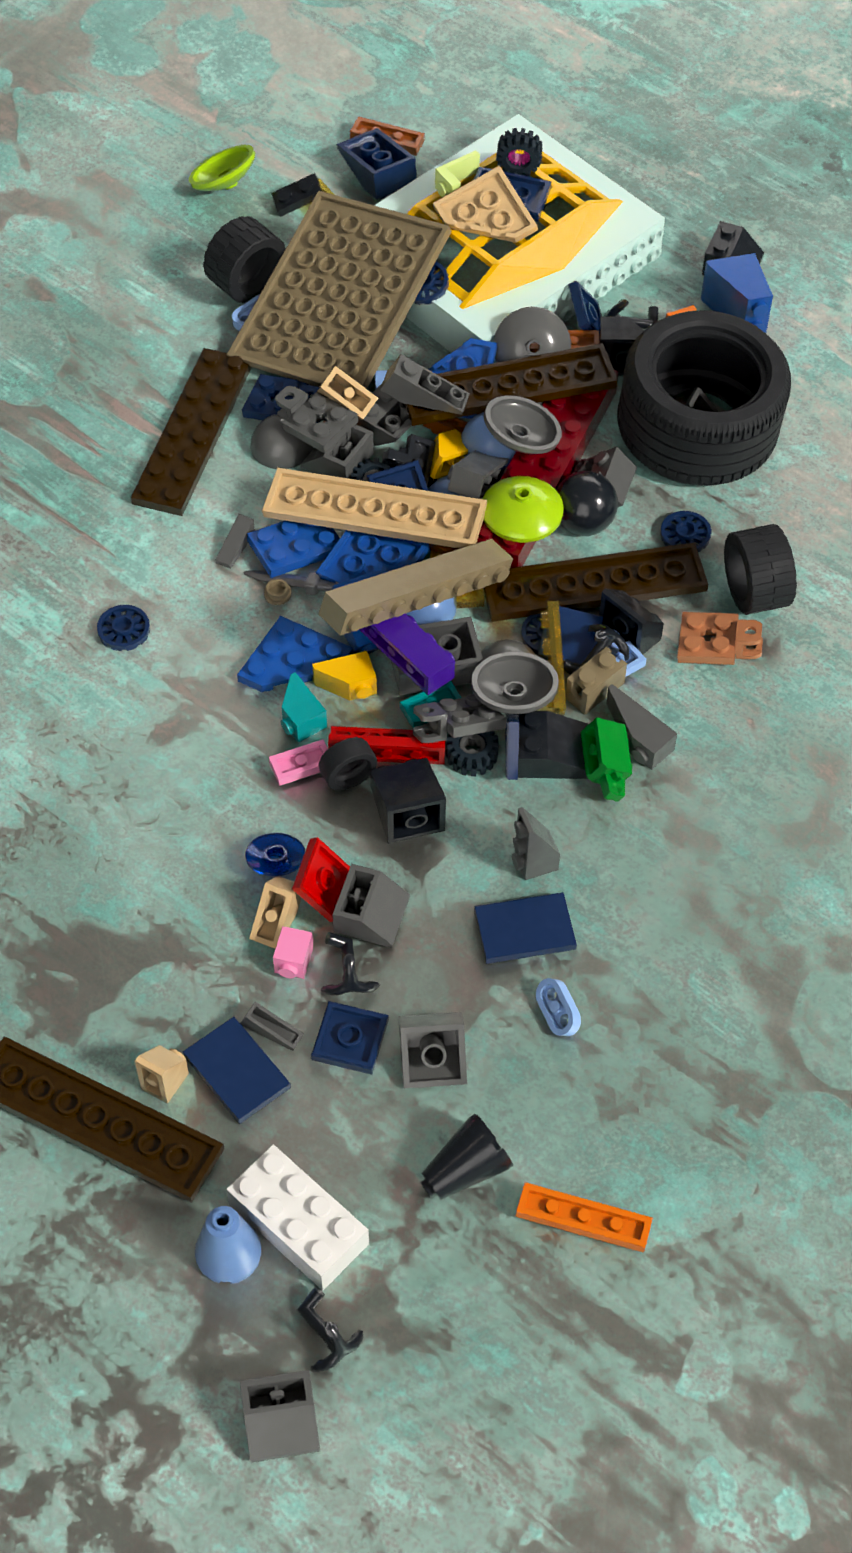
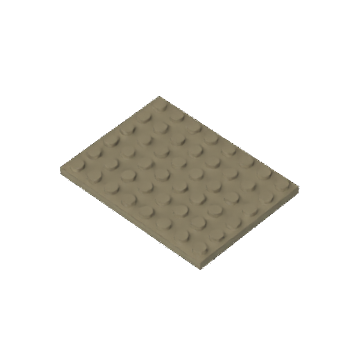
M318 191L230 347L227 356H240L243 362L249 364L250 367L295 379L318 388L321 387L336 366L367 389L452 232L450 226Z

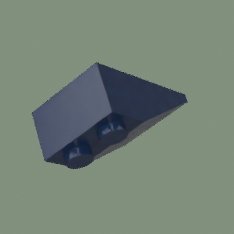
M378 128L337 144V149L363 189L376 200L387 197L389 194L398 191L417 179L415 157Z

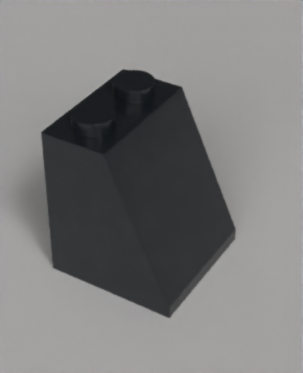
M427 758L410 759L404 763L391 766L383 765L377 769L370 770V786L388 844L445 831L446 797Z

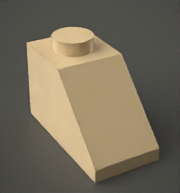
M336 366L317 391L357 413L358 418L361 420L365 418L378 400V397Z
M276 876L265 883L249 939L276 949L282 926L290 928L301 902V897L292 890L294 881Z
M159 1045L135 1059L141 1089L167 1104L189 1074L186 1058L182 1053L172 1048L168 1050Z

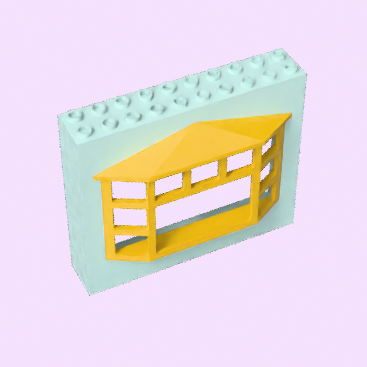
M519 114L374 205L444 224L433 206L434 202L442 198L435 189L436 168L475 150L480 154V167L490 169L498 167V161H496L498 141L500 136L505 135L507 130L512 133L513 128H517V132H521V128H526L525 133L531 130L534 132L533 137L538 135L540 137L539 141L542 140L541 165L537 167L535 173L531 171L530 176L552 181L551 190L545 205L559 196L575 209L557 221L542 211L539 222L547 228L529 240L523 238L514 243L518 247L499 260L481 248L494 238L480 235L474 240H470L460 231L451 229L452 232L449 237L464 248L446 269L449 277V287L445 291V295L432 301L431 304L419 305L413 303L406 316L407 319L451 353L470 338L493 342L495 332L503 319L520 308L540 307L553 312L563 322L570 320L576 313L568 284L577 281L595 299L603 297L616 285L622 284L632 274L638 273L645 265L658 259L662 251L661 245L665 218ZM517 149V151H515V153H517V154H524V151H521V150L518 151V149ZM476 174L461 180V187L473 181ZM473 254L488 265L490 269L472 291L467 292L452 281L451 277L466 259ZM429 290L430 296L435 294L431 290Z

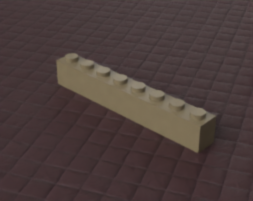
M489 539L326 591L318 615L339 635L357 631L414 610H420L426 606L482 589L494 583H500L508 577L513 558L493 539Z

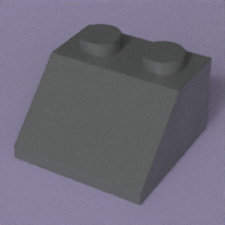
M461 1012L398 1016L404 1089L467 1084L465 1031Z

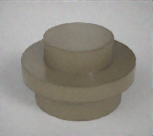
M273 579L264 588V598L272 605L285 604L292 595L290 586L282 579Z

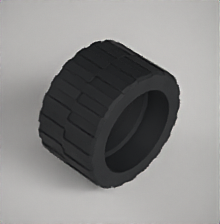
M250 216L234 218L227 224H224L209 242L203 261L205 275L238 303H246L255 296L260 295L286 250L285 244L256 219Z
M770 524L729 533L724 546L725 573L731 596L739 611L748 615L790 606L796 597L797 575L792 549L784 531L778 525Z

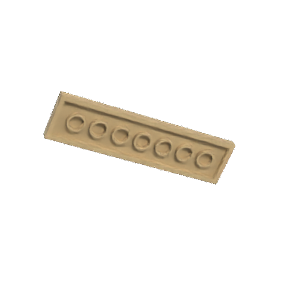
M277 468L262 513L263 517L461 549L477 543L484 520L487 500Z

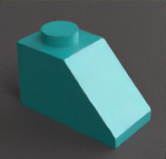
M294 672L289 678L282 704L283 719L280 722L287 735L292 734L299 743L327 728V712L297 673Z

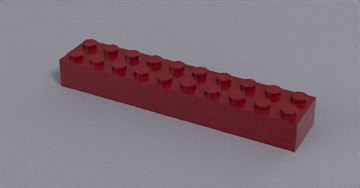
M614 370L615 375H616L617 380H618V372H619V371ZM617 388L544 401L542 406L551 412L560 424L562 436L559 444L552 451L543 454L531 455L516 451L501 480L514 476H529L547 482L556 490L566 477L573 474L575 465L584 454L613 400ZM484 521L477 543L493 539L513 558L510 568L522 567L536 541L521 543L503 539L494 534Z

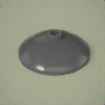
M524 307L510 313L498 326L493 342L498 343L495 355L496 363L571 349L570 335L564 322L553 312L540 307ZM536 342L539 346L536 352H531L529 349L530 344Z
M500 396L491 400L484 411V422L489 432L498 442L509 449L524 454L536 455L552 451L559 444L562 436L559 422L551 412L532 400L518 396Z
M503 652L490 656L475 668L472 675V690L476 698L490 709L505 714H527L545 707L555 698L559 686L558 674L554 667L545 659L526 652Z

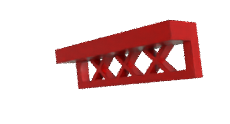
M331 726L328 749L342 740L357 737L363 738L368 742L377 757V762L404 763L410 759L427 758L430 764L445 765L446 740L421 743L413 735V730Z

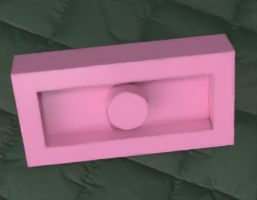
M324 739L269 757V764L279 786L320 773L318 763L322 755L328 750Z

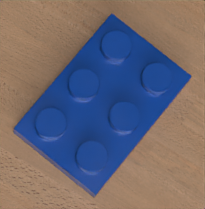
M282 521L247 533V542L270 578L325 560L340 539L333 528L291 521Z

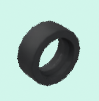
M353 737L342 740L330 747L322 755L318 766L327 785L333 790L342 791L351 789L370 777V770L376 769L378 763L377 757L368 742L363 738Z

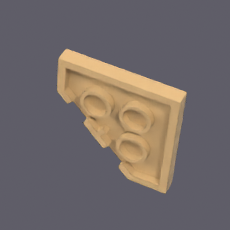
M500 166L433 203L434 209L445 225H449L450 229L514 243L538 231L537 224Z

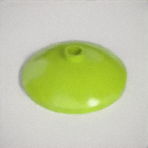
M246 144L237 145L212 155L191 172L188 179L191 187L201 191L228 190L235 187L254 162L256 153L253 147Z
M529 476L505 478L493 484L483 496V500H487L484 523L494 534L512 542L526 543L541 540L552 534L562 521L563 502L559 493L550 484L538 478Z

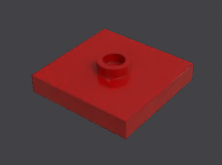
M318 837L311 838L292 890L325 919L333 922V912L350 866Z

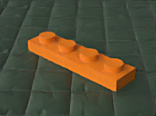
M527 1182L524 1183L516 1211V1217L643 1253L653 1217Z

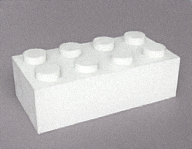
M274 1144L226 1189L229 1205L322 1291L369 1245L368 1228Z

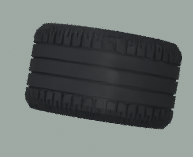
M701 310L682 312L665 317L641 332L628 352L617 410V421L621 437L637 460L653 472L670 480L690 485L708 486L742 479L759 469L770 457L777 444L791 392V372L787 359L773 339L757 326L739 317L722 312ZM699 386L703 393L720 398L732 410L722 412L701 411L681 404L672 396L693 392L694 388Z

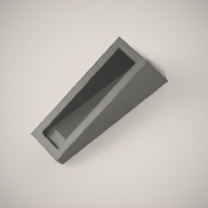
M238 514L215 559V563L231 569L248 544L247 533L255 531L254 519Z
M254 1002L240 1023L242 1026L292 1051L304 1035L257 1002Z

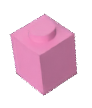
M282 926L273 956L274 973L289 979L295 977L305 978L313 951L312 932Z

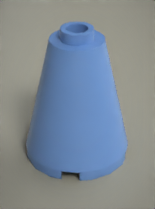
M220 1206L208 1214L195 1245L196 1263L202 1274L213 1282L239 1283L248 1278L258 1267L261 1256V1242L256 1231L233 1208Z

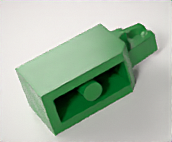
M596 717L581 731L586 777L592 783L600 784L604 799L619 802L625 797V780L632 775L626 724Z

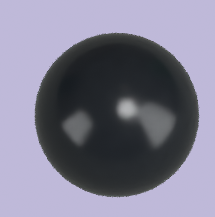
M579 471L566 477L556 489L563 502V517L560 524L570 533L579 536H592L604 531L613 522L618 509V497L611 482L603 475L592 471Z

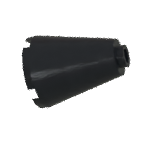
M473 1114L424 1169L422 1175L425 1179L420 1183L431 1198L437 1195L442 1200L503 1173L514 1165L483 1120L478 1115Z

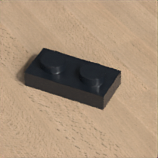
M313 173L271 194L276 210L281 217L312 203L318 191H322L317 175Z

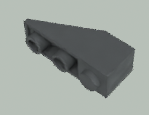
M402 354L386 372L380 391L404 404L460 415L464 411L470 394Z
M523 807L518 808L517 821L514 822L516 837L513 838L515 853L512 854V862L517 871L521 870L525 880L559 870L560 853L550 831Z

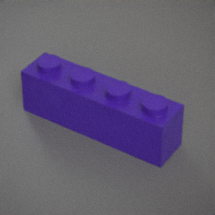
M403 614L399 617L359 629L427 695H430L454 679L455 659L448 650L440 647L430 633L423 631L411 615Z

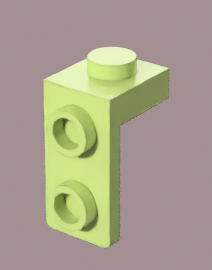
M475 150L435 169V189L442 198L461 188V180L476 174L480 164V154Z

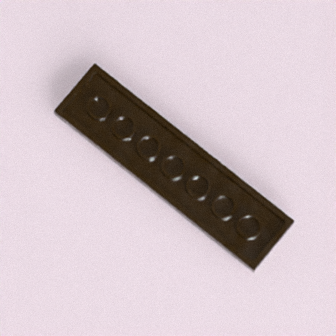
M601 343L438 373L437 375L470 393L461 415L405 404L412 426L480 414L485 411L491 400L500 396H518L538 403L617 388L618 380L604 345Z
M203 348L131 496L132 505L183 516L252 368L249 364L244 363L240 356L229 357L225 352Z
M694 542L510 568L509 575L504 581L483 588L491 622L547 613L549 604L573 610L600 607L601 594L604 589L622 590L630 597H634L638 601L707 592L708 581Z
M5 1036L0 1041V1108L191 1203L193 1202L224 1151V1143Z

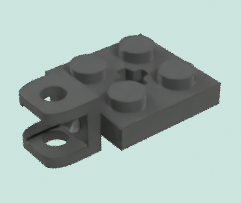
M286 386L275 396L277 405L282 408L277 414L285 420L283 422L284 431L323 453H326L359 422L357 413L319 392H316L308 399L306 392L293 386ZM288 395L294 396L293 399H285ZM319 420H325V423L319 422L316 424Z
M474 694L467 695L466 698L442 699L438 703L432 702L417 705L413 711L421 721L428 722V724L413 728V735L421 743L447 740V733L453 738L506 729V717L500 712L482 704Z

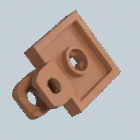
M682 612L677 655L678 663L734 665L735 654L736 659H757L762 656L763 638L761 622L739 619V614ZM747 630H754L756 633L746 634L745 632ZM712 635L714 637L710 641H705L703 636ZM755 645L756 648L749 650L746 646Z

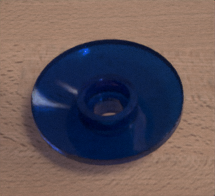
M269 833L257 837L247 846L245 858L248 866L261 875L284 876L300 868L305 848L301 841L291 835Z

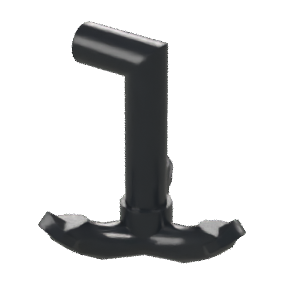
M622 299L611 309L607 310L603 316L627 317L620 316L618 313L624 310L629 302L626 299ZM648 307V319L627 318L642 329H646L658 321V307Z
M606 624L589 625L588 632H595L594 639L598 641L579 667L566 659L561 665V669L569 675L573 674L605 647L611 646L613 642L619 648V652L624 655L626 661L629 660V648L625 639Z
M328 932L325 943L341 948L343 982L337 985L323 986L321 991L327 995L334 996L348 992L370 993L379 988L380 984L378 982L368 981L364 983L358 981L355 970L353 939Z
M317 1287L312 1289L297 1311L327 1344V1348L331 1353L326 1358L316 1362L314 1366H311V1372H322L333 1368L344 1356L355 1351L363 1340V1331L358 1330V1332L351 1336L350 1340L345 1342L338 1331L337 1325L330 1321H324L314 1310L325 1296L324 1292Z

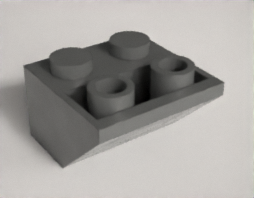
M382 384L372 393L378 397V400L363 420L358 418L359 422L356 423V425L373 432V446L396 442L412 425L405 404L380 391Z
M355 424L326 453L313 448L301 463V468L311 473L351 479L353 468L358 467V463L361 461L366 464L365 459L370 458L374 454L373 432Z
M616 446L607 451L603 450L588 459L580 460L575 465L574 473L592 471L606 477L615 488L618 497V507H621L624 504L637 467Z
M351 864L333 912L334 933L392 948L410 899V894L381 871Z
M309 1370L240 1381L251 1463L320 1452Z

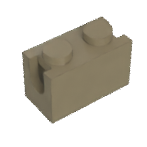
M605 647L567 678L565 699L586 715L607 698L608 687L611 684L619 688L625 683L627 663L623 659L617 662L612 651Z

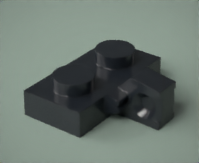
M411 434L407 437L405 448L401 447L399 451L389 448L384 452L382 463L396 467L418 460L428 488L436 442Z

